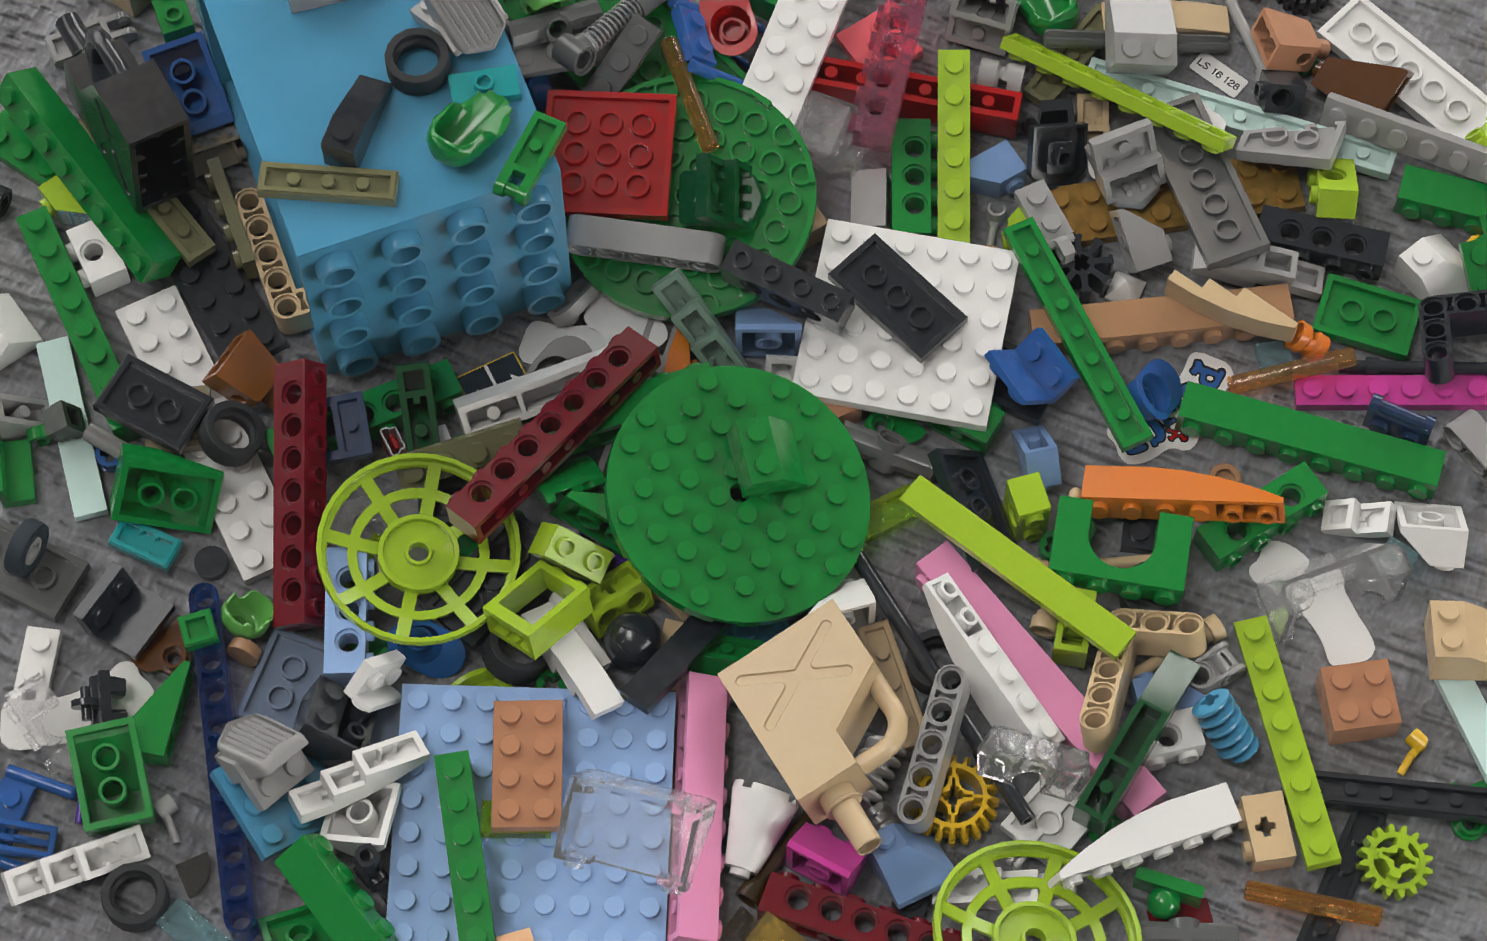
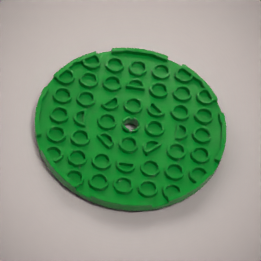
M676 75L640 83L623 91L628 93L676 94L678 100L668 221L620 220L721 234L726 238L722 263L736 239L791 266H795L812 232L816 215L817 192L812 160L800 133L791 120L786 118L772 105L770 100L758 92L737 82L720 77L715 79H705L700 76L676 78ZM708 152L723 160L738 159L752 166V174L757 178L766 199L757 220L752 224V230L687 227L679 222V177L683 171L694 170L696 154ZM565 216V220H566V230H567V225H568V219H569V217H566V216ZM569 253L582 275L607 299L635 314L651 319L673 322L671 314L651 289L653 284L676 268ZM680 269L716 318L735 313L761 299L723 281L721 270L717 273H707Z
M715 366L686 372L668 380L645 396L631 411L620 427L607 459L606 484L604 486L605 508L612 534L623 557L628 559L634 569L640 574L642 582L660 598L677 609L705 621L713 622L715 620L736 624L739 627L763 626L789 620L807 612L818 601L831 594L847 577L856 563L866 539L870 519L869 482L861 455L851 435L838 417L816 396L798 384L771 372L740 366ZM762 416H771L790 421L808 483L807 487L746 497L744 502L734 501L730 495V489L740 488L726 436L734 422Z

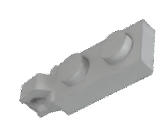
M1044 179L1014 191V199L1026 219L1033 216L1050 249L1056 252L1062 265L1074 261L1076 250L1072 244L1075 241L1073 230Z

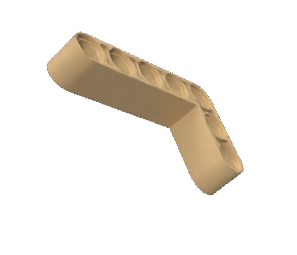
M245 188L239 191L234 201L251 246L259 278L277 328L282 333L289 335L314 328L304 287L296 289L264 198L258 197L257 189ZM249 207H256L252 210H246ZM259 233H265L262 236H255ZM268 259H275L274 261L269 263L265 262ZM279 285L284 286L281 289H274V287ZM287 312H294L290 316H283Z
M1120 608L1111 612L1137 633L1136 637L1116 661L1098 649L1080 713L1083 745L1088 751L1093 753L1105 752L1116 737L1137 655L1166 657L1169 651L1173 650L1186 658H1196L1205 653L1207 649L1204 620L1200 615L1189 612Z

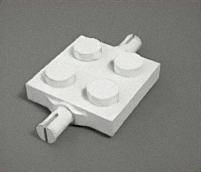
M1043 775L1024 797L1036 817L1030 823L1021 826L1013 812H1011L1001 823L1000 829L1013 840L1043 841L1073 850L1089 831V829L1072 820L1074 806L1089 780L1086 779L1084 782L1085 777L1080 775L1075 783L1067 789L1058 786ZM1012 857L1007 859L1006 862L1010 867L1013 864L1012 868L1018 870L1028 857ZM1036 858L1047 866L1048 860Z

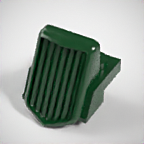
M708 152L696 154L694 170L683 171L679 177V222L687 227L752 230V224L757 220L766 201L757 178L752 174V166L738 159L723 160Z

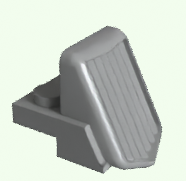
M422 0L409 10L414 21L443 38L448 45V51L455 57L462 53L474 54L495 49L504 31L505 20L509 18L498 0Z
M952 0L944 40L1005 57L1007 51L999 47L1003 36L1012 34L1018 10L1017 0Z
M1148 118L1089 139L1088 144L1085 145L1086 157L1094 170L1096 183L1107 205L1112 204L1118 208L1143 209L1159 192L1161 184L1167 183L1163 158L1157 151L1153 124Z
M251 714L227 722L217 742L220 752L214 756L231 782L241 785L258 812L265 811L315 770L301 750L309 743L305 736L269 718L267 715L263 716L261 714Z

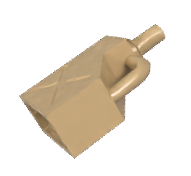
M831 599L717 675L813 823L817 825L826 818L836 820L858 855H867L880 846L882 838L860 805L862 794L873 788L866 775L889 761L902 748L908 735V717L903 704L881 673L875 661L835 601ZM880 707L888 722L884 737L854 758L853 754Z

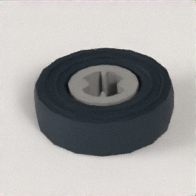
M28 518L19 525L5 553L4 568L8 573L23 579L34 571L48 543L49 527L45 523L35 518Z

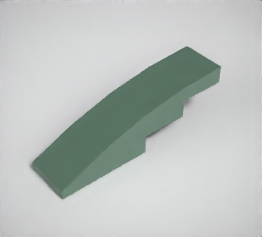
M679 267L652 285L651 290L669 311L671 320L691 344L690 349L701 363L709 361L711 367H749L720 322Z

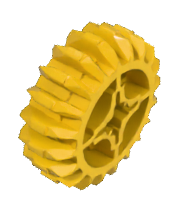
M955 754L952 755L945 778L948 779V784L942 789L936 811H940L945 816L946 822L934 816L931 827L926 832H923L925 836H929L932 833L935 834V842L938 844L942 842V838H947L948 846L954 847L955 839L960 838L961 843L966 846L969 842L968 835L978 841L981 838L980 830L988 832L991 829L989 820H996L997 812L994 808L999 806L1000 800L994 795L997 794L998 789L994 784H989L991 778L987 773L980 775L983 767L981 763L976 764L973 768L969 767V757H966L963 760V764L957 763V756ZM930 775L922 776L918 780L917 786H928L932 782L933 777ZM959 780L971 785L977 794H974V791L962 788ZM951 789H954V797L957 798L954 813L951 812V804H948ZM914 808L908 813V816L916 817V820L921 817L923 809ZM972 809H979L972 818L957 823L960 814L972 812Z

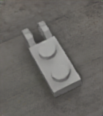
M126 11L114 13L106 17L100 16L84 22L87 30L101 27L113 40L122 37L126 44L128 42L131 43V41L138 37L135 27L120 29L131 21L130 14ZM57 32L44 38L56 69L63 67V61L73 56L61 34Z

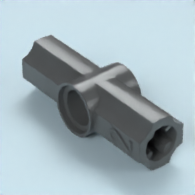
M585 0L560 8L549 5L541 8L535 15L506 22L504 30L512 50L517 51L548 41L555 43L565 33L577 34L583 32L588 26H591L592 23H595L596 20L603 16V12L598 0ZM558 20L557 24L549 29L551 24Z
M845 420L843 425L851 435L861 458L867 460L872 468L890 474L897 471L916 479L919 475H922L930 481L933 470L927 454L931 451L907 443L902 435L894 431L880 430L877 432Z
M1176 917L1168 922L1139 921L1142 941H1239L1237 924L1200 923L1198 919L1192 917Z

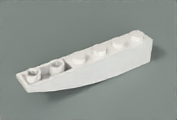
M605 348L453 399L452 401L464 434L516 418H521L522 421L537 416L544 404L553 400L563 390L565 384L570 379L576 378L585 369L588 361L592 357L598 356Z
M946 573L925 583L922 588L948 653L954 664L964 671L971 687L970 694L987 721L999 735L1005 746H1007L1022 770L1044 759L1066 738L951 576Z
M1221 783L1165 801L1114 827L1085 848L1047 882L1049 888L1062 885L1063 889H1069L1081 884L1084 877L1093 875L1094 880L1100 879L1113 873V868L1123 865L1124 870L1131 869L1144 862L1143 858L1153 855L1154 860H1158L1174 853L1173 848L1183 846L1184 850H1189L1203 844L1204 838L1212 836L1214 841L1233 834L1232 828L1241 822L1242 818L1227 783Z

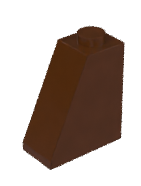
M1327 57L1325 61L1321 59L1311 73L1314 78L1310 84L1326 95L1333 92L1389 112L1414 75V72L1405 68Z

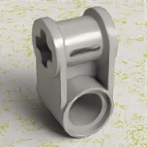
M1222 641L1194 660L1195 663L1201 665L1195 677L1201 678L1205 684L1197 685L1192 682L1190 687L1207 695L1211 691L1227 686L1237 680L1246 671L1247 667L1244 663H1238L1228 650L1229 644L1226 641Z

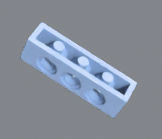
M327 547L328 570L333 585L338 594L348 590L343 586L347 582L353 581L348 568L347 548ZM357 552L358 566L365 581L376 575L375 558L370 559L367 553ZM325 590L324 677L342 686H347L363 660L374 657L373 652L369 653V641H375V636L361 630L351 621L343 619L344 615L334 605ZM364 597L347 605L353 612L358 613V617L375 627L374 621H369V610H375V607ZM349 643H354L358 645L357 648L351 652H345L342 650V648Z

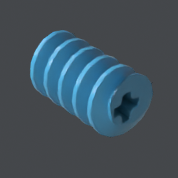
M1219 688L1213 690L1195 703L1192 708V714L1195 718H1198V724L1201 728H1205L1204 734L1207 738L1211 739L1210 743L1213 748L1217 749L1216 753L1220 759H1229L1233 763H1241L1251 758L1257 752L1260 741L1228 689Z

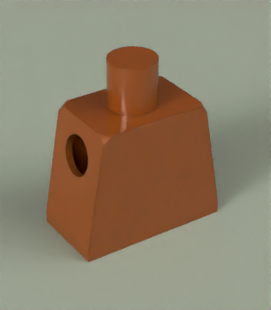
M248 330L232 340L202 382L229 401H239L250 407L262 401L273 411L274 365L278 364V362L251 330Z

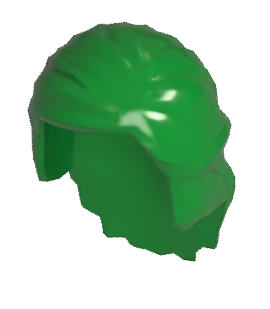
M1017 0L1018 10L1027 19L1029 28H1032L1042 38L1046 29L1074 30L1077 26L1080 15L1076 0Z
M489 90L487 93L477 92L475 96L462 104L452 102L447 105L439 115L434 116L427 131L426 141L433 157L449 167H462L481 157L483 151L493 145L506 132L511 121L509 116L513 110L509 107L510 102L504 96L497 95Z

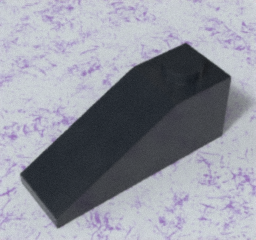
M359 75L332 115L321 141L325 164L338 167L360 168L392 91V83Z

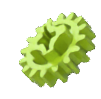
M1389 824L1384 831L1378 827L1372 832V836L1367 835L1363 839L1362 843L1365 847H1361L1356 855L1364 859L1356 864V869L1365 870L1366 874L1360 880L1361 882L1371 881L1372 885L1369 890L1371 893L1380 889L1382 890V899L1386 900L1393 893L1395 900L1400 901L1404 898L1405 893L1411 898L1418 893L1417 888L1421 890L1428 884L1424 878H1428L1433 873V870L1426 867V865L1433 860V856L1424 854L1423 851L1429 845L1428 843L1419 845L1417 839L1420 834L1418 832L1409 836L1407 835V826L1403 825L1396 832L1394 825ZM1392 841L1388 848L1383 846L1380 849L1376 848L1383 842ZM1391 857L1395 858V865L1399 866L1398 868L1394 866V860L1390 859ZM1401 877H1412V879L1406 883L1397 884L1398 880Z

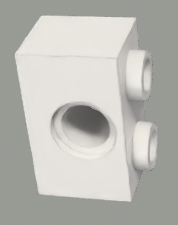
M92 220L66 231L70 243L66 244L65 248L72 263L78 261L82 268L77 271V274L84 289L91 287L94 296L98 297L131 282L123 260ZM93 256H101L98 260L90 261Z
M1193 707L1174 712L1160 737H1169L1175 744L1167 747L1160 744L1159 741L1156 743L1144 764L1149 771L1162 769L1167 763L1179 761L1180 764L1192 763L1198 760L1199 756L1203 755L1206 743L1201 726L1198 724V718H1195L1192 714Z

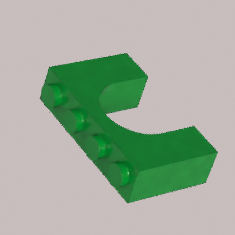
M1060 495L1055 516L1048 568L1073 586L1097 591V594L1110 592L1120 594L1123 598L1130 600L1145 598L1154 600V602L1160 605L1180 604L1185 587L1194 517L1160 512L1156 524L1151 556L1138 566L1118 568L1103 562L1091 548L1089 527L1093 500Z

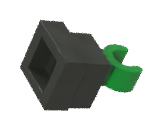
M59 400L41 412L43 424L26 430L28 442L32 443L37 440L39 447H43L49 444L52 439L59 442H64L71 437L79 439L83 436L86 426L80 407Z

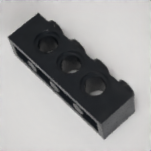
M1263 204L1259 221L1267 235L1270 246L1299 252L1298 260L1325 267V271L1329 273L1341 272L1354 275L1356 278L1364 281H1379L1384 267L1390 232ZM1282 236H1291L1295 240L1288 241L1285 240ZM1314 243H1322L1326 248H1319ZM1346 250H1354L1359 255H1351Z
M736 239L720 267L723 281L837 335H841L855 309L853 294Z

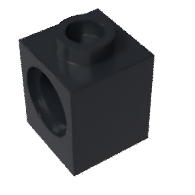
M1262 69L1259 81H1256L1254 84L1253 96L1263 112L1300 115L1307 85L1298 72Z

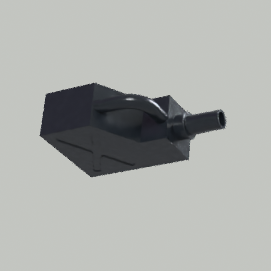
M69 12L58 18L55 26L73 56L63 61L68 98L135 212L138 214L195 189L189 117L154 59L138 64L122 37L113 40L101 27L87 30L76 12Z

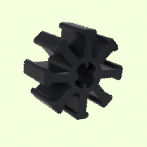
M1079 233L1074 234L1075 241L1072 242L1076 250L1074 261L1062 265L1054 250L1052 252L1072 289H1078L1079 301L1083 305L1089 304L1092 290L1099 294V298L1105 296L1112 275L1114 259L1112 254H1109L1108 257H1102L1104 242L1097 237L1094 238L1093 244L1087 251H1082V234Z

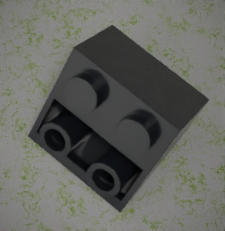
M322 675L317 678L302 697L293 730L305 736L309 743L301 750L304 755L315 761L352 759V751L369 746L379 710L368 713L358 709L353 705L352 699L343 692L346 687Z

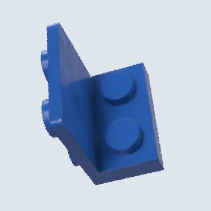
M1035 328L1016 349L989 350L984 355L990 363V370L994 375L1002 379L1009 389L1010 397L1021 405L1056 403L1081 378L1044 328Z

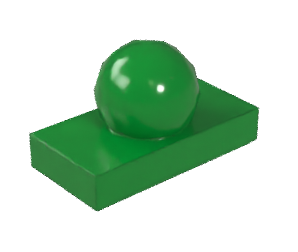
M1138 866L1132 885L1133 888L1149 893L1146 901L1147 908L1151 915L1162 920L1174 917L1179 912L1181 903L1199 909L1205 890L1202 885L1143 866Z

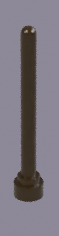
M805 810L764 864L759 874L755 878H750L748 882L744 881L736 891V896L747 906L758 909L771 871L776 873L786 859V845L806 822L810 824L813 822Z

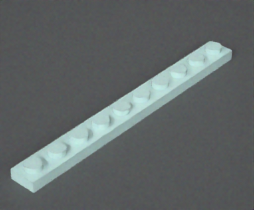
M1095 57L1091 58L1088 66L1165 103L1198 92L1200 99L1225 120L1226 127L1224 131L1241 137L1244 130L1284 127L1287 131L1305 129V124H1314L1313 122L1286 114L1263 112L1259 106L1155 75L1106 73V61ZM1317 124V128H1326V126ZM1345 134L1336 158L1354 159L1357 172L1388 181L1397 152Z

